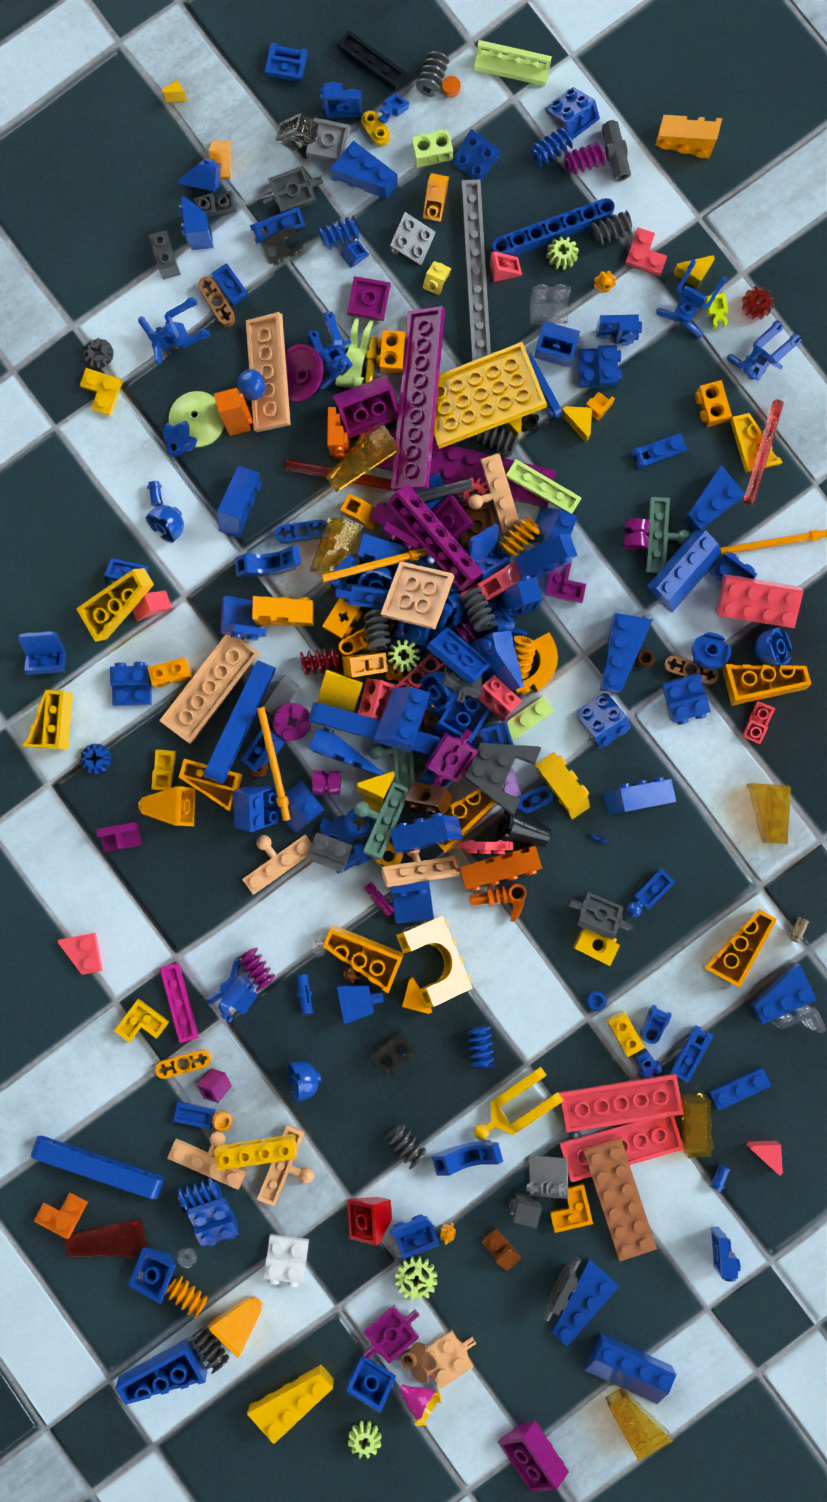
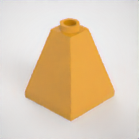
M176 786L143 797L138 804L141 814L175 826H194L195 788Z
M255 1295L253 1298L249 1296L208 1323L209 1330L237 1358L241 1355L262 1311L261 1306L263 1303Z

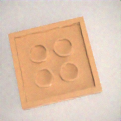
M400 561L381 615L386 618L435 630L455 576L453 573Z

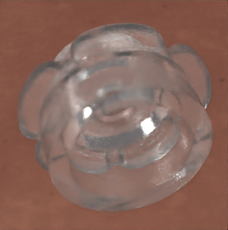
M315 940V942L311 943L317 958L322 955L324 957L325 954L323 952L327 950L323 947L322 940L319 942Z
M183 1248L179 1251L177 1260L182 1267L189 1268L192 1264H195L197 1256L193 1249Z

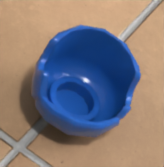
M255 369L245 370L239 375L237 380L239 392L243 393V396L249 401L260 398L266 390V385L263 381V375Z

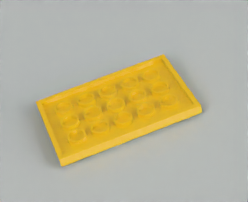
M523 342L439 374L434 436L439 449L547 408V403Z

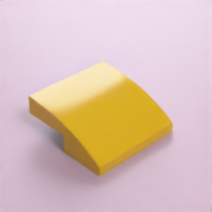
M326 670L317 703L354 713L363 683Z

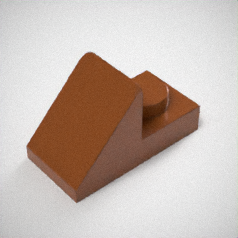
M496 1227L481 1240L495 1257V1262L506 1271L522 1259V1256Z

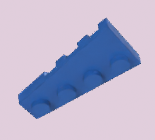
M588 1258L583 1272L578 1277V1286L575 1292H571L568 1297L569 1302L566 1309L561 1311L551 1330L552 1334L565 1346H568L619 1288V1285L590 1258Z

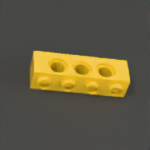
M295 1134L218 1145L214 1153L217 1171L296 1159L298 1151Z

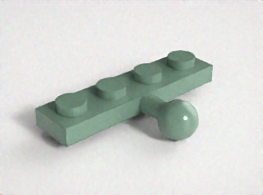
M651 497L649 500L648 520L650 521L647 535L649 543L646 552L645 573L658 574L665 566L668 540L677 541L680 545H683L691 535L687 530H681L678 533H668L670 498Z
M378 744L372 745L368 751L372 759H380L383 755H394L396 783L410 788L415 781L413 752L409 753L394 747L382 748Z
M392 782L379 813L371 810L365 802H358L355 805L354 812L358 817L368 816L376 820L363 853L378 860L382 859L391 838L390 830L395 828L404 807V799L409 791L408 788Z

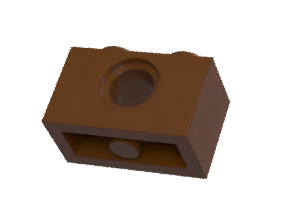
M416 781L413 782L404 799L410 811L417 814L424 813L429 816L437 813L445 815L453 800L447 787Z

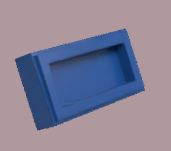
M178 1101L173 1122L211 1130L212 1117L216 1109Z

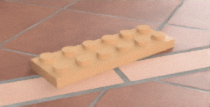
M277 312L246 320L249 369H255L260 372L264 377L263 381L266 385L263 395L257 400L252 401L254 431L261 432L291 425L282 314Z
M225 635L160 719V722L189 744H192L260 653L241 638H231V635Z

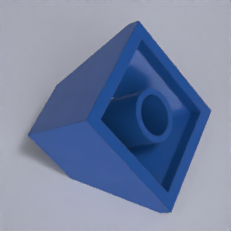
M302 780L285 793L289 801L288 809L291 818L285 822L295 834L325 811ZM278 807V813L282 816L281 809Z

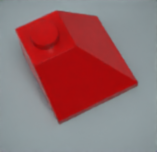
M381 1197L347 1199L349 1239L375 1246L379 1245L392 1221L391 1199Z

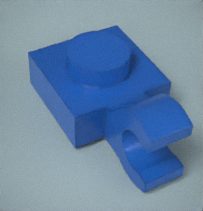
M396 93L383 101V106L379 109L383 114L378 120L382 123H387L392 114L398 117L409 109L410 102Z

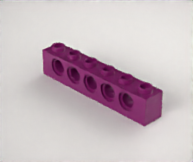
M410 485L397 490L386 502L444 572L453 573L455 576L453 583L460 591L472 585L484 573Z

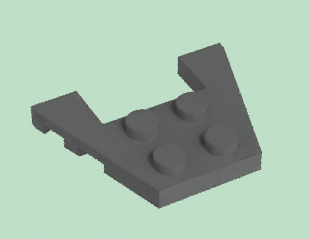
M480 743L478 752L466 775V780L482 793L492 798L497 805L502 806L507 813L514 816L520 798L502 792L515 759L517 758L535 765L541 747Z

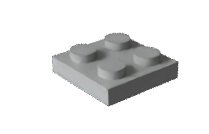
M314 118L306 156L336 162L346 150L351 130L350 125Z

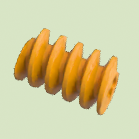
M525 514L526 521L519 520L521 527L514 525L516 532L508 531L511 536L510 538L505 535L503 536L505 543L499 541L514 556H518L516 549L524 550L522 544L529 545L527 538L534 540L533 533L540 534L539 526L527 514Z
M515 636L514 647L521 677L526 679L530 675L537 644L528 637Z
M180 1275L171 1282L165 1295L170 1292L169 1300L176 1297L175 1305L182 1302V1311L188 1307L187 1315L194 1312V1320L204 1308L208 1296L205 1295L200 1298L202 1291L199 1290L194 1293L195 1286L193 1285L188 1288V1280L181 1283L183 1276Z

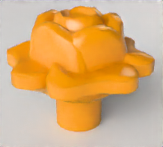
M602 271L599 276L594 278L596 282L594 287L599 289L601 293L604 291L609 292L612 287L616 286V276L612 275L611 271L606 273Z

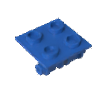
M470 129L450 163L472 179H480V182H482L493 163H497L501 150L473 129Z

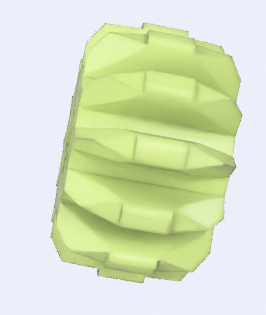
M560 236L559 241L553 239L552 245H548L546 257L550 259V265L556 264V270L559 266H562L563 270L566 269V266L571 268L573 262L577 261L579 250L575 247V241L569 242V237L563 240L562 236Z
M398 640V647L396 648L394 645H391L390 648L394 652H388L387 654L393 657L388 660L389 664L395 663L393 665L394 670L400 666L401 673H403L404 667L410 672V664L413 667H417L416 662L413 660H420V657L415 655L419 653V649L412 650L415 643H411L408 647V640H404V645H401V642ZM402 652H406L409 658H405L406 660L403 661L399 654L402 655Z
M361 1421L360 1427L354 1424L353 1431L349 1432L348 1437L350 1440H348V1446L352 1447L351 1452L353 1454L359 1452V1459L363 1454L366 1455L367 1459L370 1457V1453L376 1455L377 1448L381 1447L380 1439L382 1435L380 1432H377V1425L371 1427L370 1421L367 1425H364V1422Z

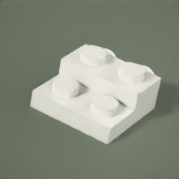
M270 1234L264 1279H268V1283L279 1284L280 1281H285L287 1285L292 1287L299 1286V1283L303 1284L309 1239Z

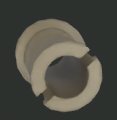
M798 917L792 932H789V939L800 943L801 940L803 941V935L810 922Z

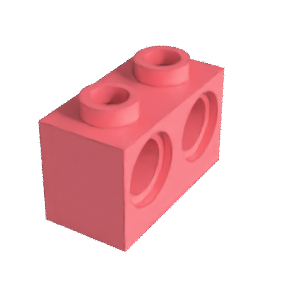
M495 675L481 687V695L478 697V700L502 722L522 702Z
M367 678L358 714L381 720L392 688H395V685L383 680Z

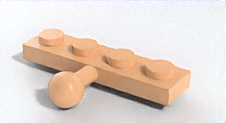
M497 453L480 459L490 493L482 496L478 494L471 495L468 499V505L472 509H479L483 503L492 500L502 533L514 530V525L521 527L500 454Z
M306 834L278 854L271 847L272 842L269 836L261 835L257 838V847L260 850H265L270 860L242 879L253 895L308 856L312 843Z
M420 849L406 852L408 856L412 857L413 862L384 866L381 869L386 887L459 876L461 871L455 856L421 861L419 857Z
M287 1124L283 1135L295 1134L298 1151L305 1131ZM294 1159L272 1162L257 1200L275 1207L288 1173L298 1176L302 1183L308 1184L314 1179L313 1170L307 1167L300 1169L292 1166Z
M216 1131L211 1135V1147L208 1152L176 1138L167 1158L238 1190L247 1172V1169L243 1167L217 1171L214 1150L218 1145H223L226 1141L225 1135L220 1131Z

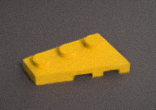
M750 413L734 416L729 419L745 473L783 463L772 451L773 447L771 444L767 443L761 435L762 431Z

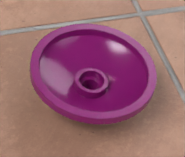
M305 344L294 345L285 351L289 401L301 402L310 398L320 386L323 377V362L321 356L314 348Z

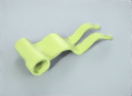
M355 318L350 338L352 343L346 353L353 366L346 374L339 375L336 378V386L352 389L364 384V377H361L362 366L368 351L369 336L374 321H369L364 330L360 348H358L359 318Z

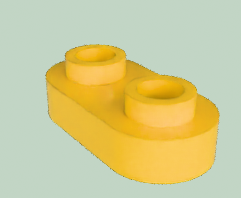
M365 112L361 117L362 128L375 146H386L390 141L388 128L378 120L379 115L376 112Z

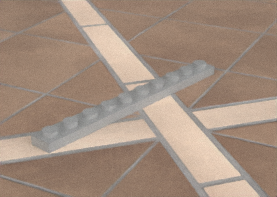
M480 179L462 180L472 361L491 354Z

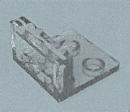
M563 284L556 285L555 287H547L546 285L533 287L530 298V324H543L544 321L553 324H567L568 300L571 287H566Z
M805 1005L772 1020V1023L781 1029H785L802 1020L805 1027H809L812 1031L819 1034L827 1031L818 1010L809 1005Z

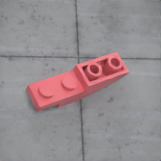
M514 560L485 580H481L460 593L461 597L470 590L481 587L482 591L479 595L485 594L486 597L482 601H488L519 582L521 575L516 561Z

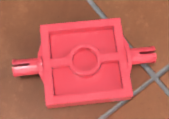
M461 840L458 841V849H466V853H477V850H479V854H491V850H493V854H505V850H513V842L502 840L497 842Z

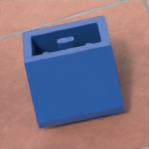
M181 197L182 205H179V212L183 218L181 230L185 236L186 244L189 243L191 250L214 248L212 229L206 212L186 197Z
M544 321L534 358L570 367L580 331Z
M274 785L247 786L233 791L234 828L251 833L278 823L277 792Z

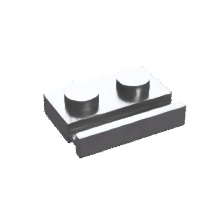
M317 832L306 859L343 873L353 846Z

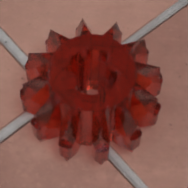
M755 286L752 288V291L747 290L742 298V303H744L742 310H747L746 316L751 314L752 320L756 316L761 320L764 315L768 316L771 309L774 307V296H769L770 290L765 292L764 286L760 289Z

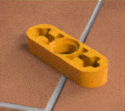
M200 1049L160 1061L156 1065L155 1072L161 1079L181 1075L207 1067L212 1060V1056L208 1050ZM200 1054L207 1057L204 1061L205 1064L202 1061H197L194 1063L195 1067H193V1060L199 1058ZM184 1058L189 1062L187 1069L179 1067L178 1062L180 1059ZM172 1061H174V1068L168 1070L167 1074L164 1071H160L163 1064H165V1067L173 1065Z

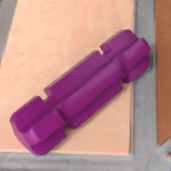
M370 882L365 886V891L371 894L370 897L379 908L383 909L382 912L389 916L394 912V908L388 904V901L381 892L376 890L377 887Z

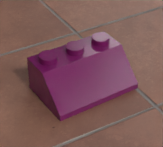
M386 376L333 396L344 429L348 433V438L398 420V405L392 385Z
M536 1421L522 1423L498 1440V1444L531 1493L557 1490L569 1473L563 1460L558 1456L551 1442L548 1441Z

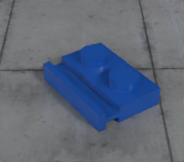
M507 720L480 728L484 743L514 745Z

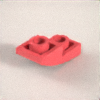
M757 700L742 737L761 744L776 708Z

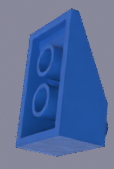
M511 631L491 633L471 642L472 648L491 663V666L484 672L488 680L495 675L511 691L524 687Z
M465 695V701L460 703V701H457L456 696L454 702L446 708L432 733L441 739L445 733L455 738H461L465 729H468L473 733L467 741L468 745H470L490 710L477 698Z

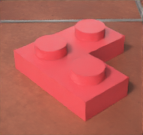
M637 227L625 265L660 276L667 256L650 250L655 235L654 232Z

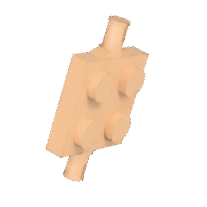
M451 1330L426 1347V1353L433 1355L437 1361V1367L428 1371V1376L430 1375L436 1381L440 1389L473 1368L474 1365L467 1352L469 1348L476 1345L473 1337L462 1343Z

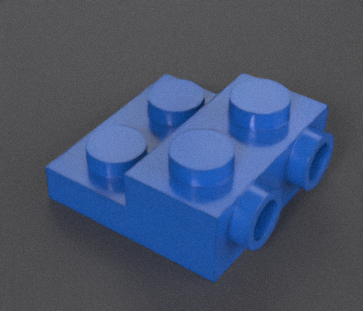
M337 82L323 83V88H320L321 108L325 110L326 118L362 117L361 90H343L342 83Z
M639 314L600 315L595 329V336L602 339L614 337V344L628 346L633 344L634 340L639 339V333L642 332V321H639Z
M617 345L578 349L579 388L617 387L618 382L622 380V369H618V362H621V350H617Z
M134 662V666H126V663H115V667H110L112 706L152 705V686L147 668L150 666L145 665V662Z
M699 673L661 684L669 718L673 723L677 722L678 725L685 724L689 718L702 719L706 717V713L711 712Z
M225 1197L187 1209L188 1217L194 1227L195 1236L201 1247L205 1245L211 1247L218 1241L224 1239L232 1240L236 1235H239L238 1222Z
M711 1227L714 1268L722 1279L734 1282L738 1279V1271H741L740 1260L731 1251V1241L726 1237V1234L719 1227Z

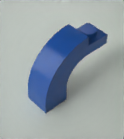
M294 545L278 552L243 554L235 558L237 577L277 575L296 570V567L301 565L299 546Z
M491 1140L462 1144L431 1156L436 1176H450L471 1166L498 1165L503 1162L499 1143L491 1142Z

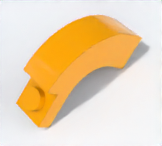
M550 632L533 640L537 644L535 652L539 660L538 670L533 676L522 681L524 687L514 690L516 695L519 693L524 695L530 692L532 686L537 693L546 686L555 673L558 653Z

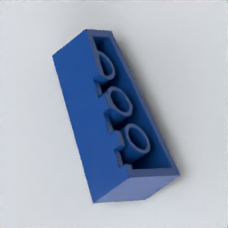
M189 1337L119 1376L115 1389L125 1405L149 1399L156 1394H167L174 1389H185L195 1383H198V1385L206 1383L208 1370H206L204 1363L201 1362L200 1356H197L196 1349L192 1348V1342H188Z

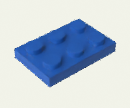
M448 627L426 647L434 656L438 657L448 668L452 669L470 685L491 666L487 659Z

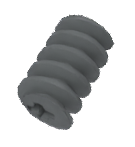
M437 51L427 54L421 74L416 82L417 90L423 95L433 97L435 92L439 91V85L442 84L441 78L445 76L444 72L447 70V65L450 62V59L445 54Z
M627 210L625 213L619 212L618 216L614 214L611 216V219L606 217L604 222L598 220L597 224L591 223L592 237L595 242L599 241L601 245H604L605 238L608 243L611 242V236L618 240V233H620L622 238L625 237V231L631 235L632 221Z
M497 426L479 433L476 442L483 439L482 444L484 446L490 442V449L496 445L497 452L503 448V455L510 452L511 457L518 443L519 435L517 434L514 438H511V431L505 435V428L498 431Z
M481 587L470 590L461 599L464 609L468 611V617L471 618L470 622L474 625V631L477 632L491 629L498 623L497 621L491 622L495 615H488L492 609L491 607L485 608L489 602L482 601L486 596L485 594L479 595L482 591Z
M382 609L371 610L364 615L365 634L367 635L366 642L368 643L367 649L371 652H383L390 649L386 645L391 643V640L385 638L390 636V632L384 631L389 629V625L383 624L388 622V618L382 617Z
M401 1124L393 1128L384 1139L391 1138L388 1144H396L394 1151L400 1149L399 1157L406 1156L404 1163L411 1162L409 1169H412L423 1159L426 1149H419L421 1143H414L416 1137H409L411 1131H404L406 1125Z
M204 1326L196 1331L189 1338L188 1342H196L192 1348H200L197 1356L204 1354L201 1362L208 1361L209 1363L205 1368L206 1370L213 1368L211 1372L213 1374L221 1369L230 1357L228 1354L224 1355L225 1349L223 1347L219 1348L221 1345L220 1341H215L216 1336L211 1334L212 1332L209 1330V1327L206 1328Z

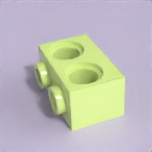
M436 130L434 133L418 134L412 137V149L417 168L453 159V148L449 130Z

